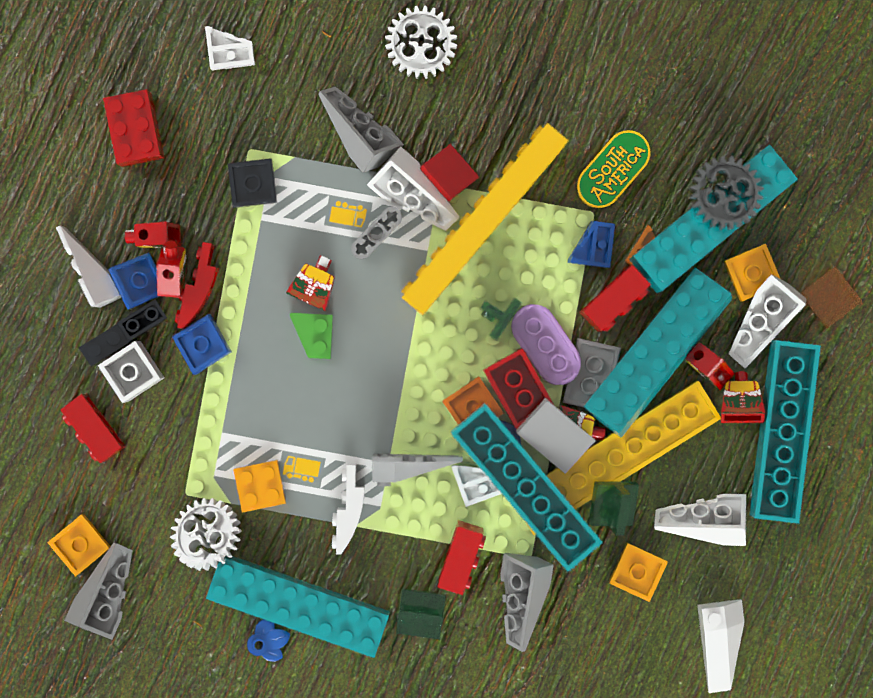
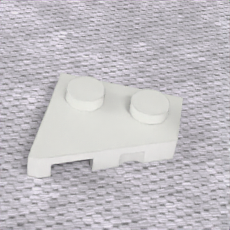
M209 26L205 27L211 70L255 65L252 41L235 37L232 34L215 30Z
M461 465L451 466L466 507L502 494L481 468Z

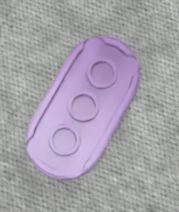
M536 304L526 305L519 309L512 319V333L540 376L548 383L554 385H564L573 381L579 373L581 357L556 318L546 307Z

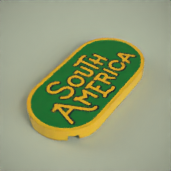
M626 130L617 133L609 140L578 178L577 190L583 203L592 208H604L610 206L618 199L645 168L650 159V146L645 137L638 132Z

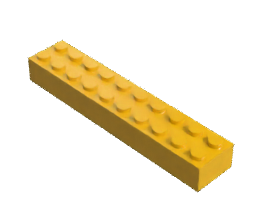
M548 123L544 128L540 125L530 138L532 142L529 145L525 143L517 152L516 156L518 159L515 162L511 160L503 169V177L501 179L496 177L490 184L488 195L486 197L484 195L479 197L473 206L475 208L473 213L467 212L459 222L461 227L457 232L453 229L445 238L447 244L442 249L438 247L430 256L432 259L431 263L428 266L423 264L416 273L418 277L414 283L409 281L401 292L404 295L401 298L422 316L565 147L568 140Z

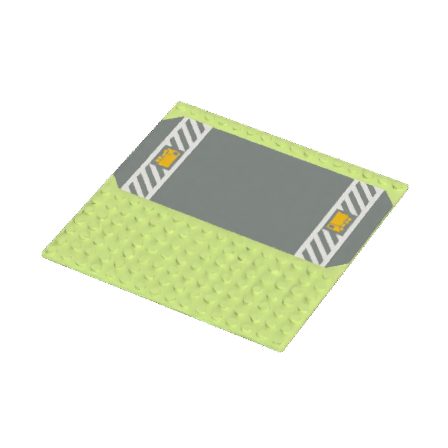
M254 149L249 150L246 161L272 158L278 203L237 208L216 322L232 352L208 367L186 485V494L192 497L209 500L214 498L216 501L221 500L225 503L240 505L233 469L278 460L286 504L262 509L332 522L333 513H337L338 507L346 508V504H342V491H346V482H342V469H347V464H356V486H365L363 507L357 527L450 544L457 522L460 520L483 528V535L486 536V540L481 550L532 556L536 535L532 534L524 519L503 494L466 507L454 476L452 465L398 482H391V486H377V482H372L373 454L462 455L463 461L453 465L479 468L476 462L450 433L458 424L442 401L479 376L504 412L498 419L513 425L483 369L521 349L513 336L511 324L516 312L526 305L536 304L546 307L556 318L569 339L572 340L585 265L567 262L589 224L594 220V213L520 199L422 316L401 298L404 295L401 292L409 281L412 283L416 281L418 270L423 264L428 266L431 263L432 259L430 256L438 247L442 249L447 244L445 238L453 229L457 232L461 227L459 222L467 212L472 214L475 210L473 207L475 202L481 195L486 197L488 192L465 189L449 201L460 217L445 231L423 220L421 215L410 210L407 212L402 209V205L394 201L389 203L375 193L367 184L377 172L367 171L363 173L357 168ZM386 208H398L402 214V221L368 258H356L351 251L354 241ZM388 212V219L385 223L382 219L378 223L382 224L389 231L391 228L387 225L390 221L397 222V213L391 214ZM374 227L370 235L373 239L378 240L382 238L383 230L380 227ZM367 235L363 238L366 242L362 246L360 244L356 246L358 249L356 253L358 255L360 253L364 255L367 253L365 248L369 243L371 247L375 245V243L368 239ZM320 255L332 260L327 273L335 276L326 311L286 294L287 289L305 263L315 267ZM290 313L333 315L331 359L308 358L290 318ZM535 369L553 404L559 409L563 385L548 383ZM520 437L522 448L546 475L549 460Z

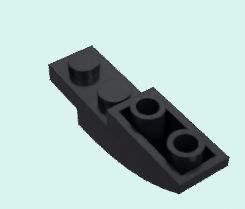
M153 300L117 322L110 329L80 346L79 349L92 367L108 356H112L162 323L167 317L157 301Z

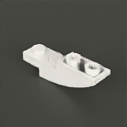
M347 464V469H342V482H346V491H342V504H346V508L338 507L337 513H333L332 523L333 526H337V534L332 536V549H336V554L341 555L350 542L358 525L363 507L365 486H356V464Z

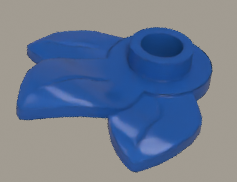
M263 619L256 625L255 634L249 637L247 649L255 656L262 655L267 661L280 660L283 658V655L279 648L288 642L290 633L282 629H275V623ZM257 641L262 642V647L259 649L255 648Z

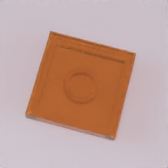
M836 266L800 292L806 298V304L825 328H829L862 302Z

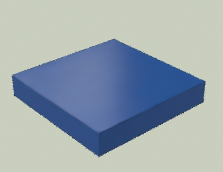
M149 252L108 269L127 310L160 297L157 296V267Z
M207 314L172 336L193 375L200 373L232 352L211 314Z

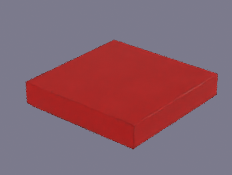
M451 144L419 168L448 202L479 178Z

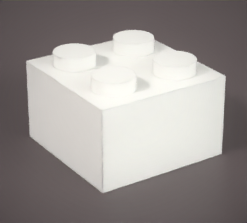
M134 341L98 365L122 403L129 402L164 379V376L141 341Z

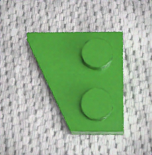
M290 313V318L308 358L331 359L333 315Z

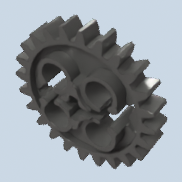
M724 156L719 158V162L713 158L710 160L711 166L708 163H704L702 165L704 170L698 169L696 171L699 177L691 179L696 185L689 187V190L695 192L689 199L696 200V203L691 207L699 208L696 216L703 214V223L711 220L710 227H714L718 223L719 230L724 229L725 224L728 230H731L734 224L739 228L742 226V221L744 223L750 222L749 216L754 217L757 215L753 209L761 208V205L756 201L763 199V196L759 195L758 192L764 188L756 184L761 178L754 179L753 177L757 171L749 172V163L744 167L741 166V158L734 163L733 156L729 157L727 162ZM716 173L724 176V183L716 184L714 191L711 188L700 190V188L706 185V177L708 183L711 184L716 181ZM737 182H741L745 186V192L740 195L741 192L736 187ZM727 189V194H729L730 196L725 197V192L723 190ZM711 191V194L716 198L715 204H711L707 200V195ZM738 195L742 198L752 196L746 202V208L744 203L736 205V213L729 211L728 203L738 201L739 198H736Z

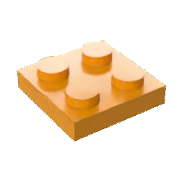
M766 244L723 261L740 302L754 297L757 289L771 274L780 279Z
M278 460L233 469L242 512L286 504Z
M84 513L47 542L75 577L111 547Z
M627 542L610 577L609 584L650 602L668 561Z

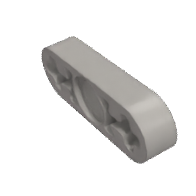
M396 207L386 208L354 241L351 247L352 254L358 259L368 258L401 223L402 214L400 210ZM388 212L391 214L396 212L397 222L390 221L387 225L391 228L389 231L382 224L378 223L381 219L385 223L388 219ZM374 227H380L383 230L382 238L378 240L373 239L370 235L371 230ZM367 235L368 239L375 243V245L371 247L369 243L365 248L367 253L365 255L363 253L358 255L356 253L358 250L356 246L358 244L362 246L366 242L363 238Z

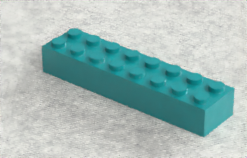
M771 145L762 149L743 165L744 167L749 163L748 171H757L753 177L754 179L761 178L756 184L764 188L758 192L759 195L763 196V199L756 201L761 205V208L753 209L756 213L798 180ZM737 182L736 187L741 192L740 195L745 192V186L741 182ZM724 189L723 191L725 192V197L730 196L729 194H727L728 190ZM711 191L707 195V200L709 203L715 204L716 198L711 194ZM738 195L736 197L739 198L738 201L728 203L729 211L736 213V205L744 203L746 208V202L752 196L742 198ZM691 207L630 257L629 260L651 284L652 289L659 293L738 229L734 224L731 230H728L726 224L722 230H719L718 223L714 227H710L711 220L703 223L704 215L696 216L699 208Z
M695 268L584 405L586 411L622 438L732 301L731 293Z
M772 340L770 342L763 397L765 417L764 423H760L749 516L753 518L799 524L820 345Z
M485 403L450 431L568 572L603 543Z
M225 556V564L220 561L218 562L206 599L375 658L390 611L234 556L231 558Z

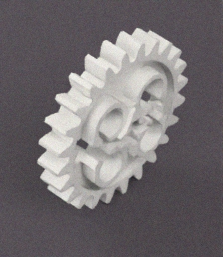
M415 6L413 13L406 8V16L398 13L400 20H392L395 28L388 27V31L392 34L385 37L387 41L391 42L385 45L387 50H392L388 54V58L395 57L392 62L393 66L400 64L399 72L407 69L408 77L412 72H415L416 79L419 78L420 73H423L425 79L428 77V72L436 76L437 68L442 72L444 71L443 63L450 65L447 57L455 56V53L450 50L457 48V44L451 42L457 39V35H450L454 31V26L447 27L450 19L448 18L443 21V12L436 16L435 8L431 12H427V6H424L422 11H419L418 7ZM413 25L417 27L418 31L410 35L409 47L415 50V54L407 57L403 54V50L406 48L405 43L402 42L395 47L400 41L397 32L400 35L402 34L403 38H406V28ZM431 28H436L440 32L437 36L438 42L447 38L443 43L445 53L440 47H436L437 56L434 59H427L425 57L426 51L433 49V44H429L433 43V37H430L427 32ZM420 38H424L425 43H423V47L418 46Z
M203 498L202 504L195 500L193 508L186 505L188 511L186 513L180 511L182 518H175L178 526L171 527L176 532V534L170 536L172 540L176 541L171 545L172 548L177 549L174 554L180 557L179 561L184 564L186 563L190 568L194 566L199 571L202 567L208 571L210 565L217 568L218 561L225 564L224 557L228 556L231 558L232 555L229 551L231 549L237 550V547L233 544L241 540L236 537V534L242 532L241 529L236 527L240 524L239 520L234 519L237 514L231 511L232 508L225 505L221 500L217 502L214 498H211L210 502ZM193 515H203L209 520L216 516V519L212 524L202 520L201 525V521ZM196 524L195 529L190 532L191 527ZM221 536V541L216 544L217 538ZM201 544L206 548L211 547L218 554H209L202 548L196 552V548Z

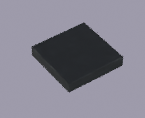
M272 158L228 163L233 208L278 203Z

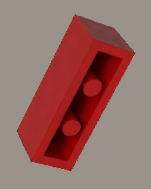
M87 393L79 395L60 409L63 413L62 419L68 426L72 425L76 431V438L82 444L85 443L90 449L88 453L95 462L103 463L126 446Z
M458 520L438 578L437 588L463 595L465 588H470L472 576L469 575L472 568L476 569L479 556L476 555L479 548L483 549L486 540L482 527Z

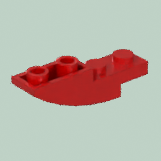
M203 242L202 247H198L196 259L199 260L198 268H194L192 281H195L194 286L185 284V288L182 289L179 301H182L181 310H177L175 316V323H178L177 328H187L202 311L212 293L219 268L211 266L215 246L211 243Z

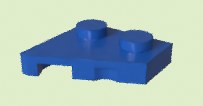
M591 221L568 258L567 263L610 268L615 224Z

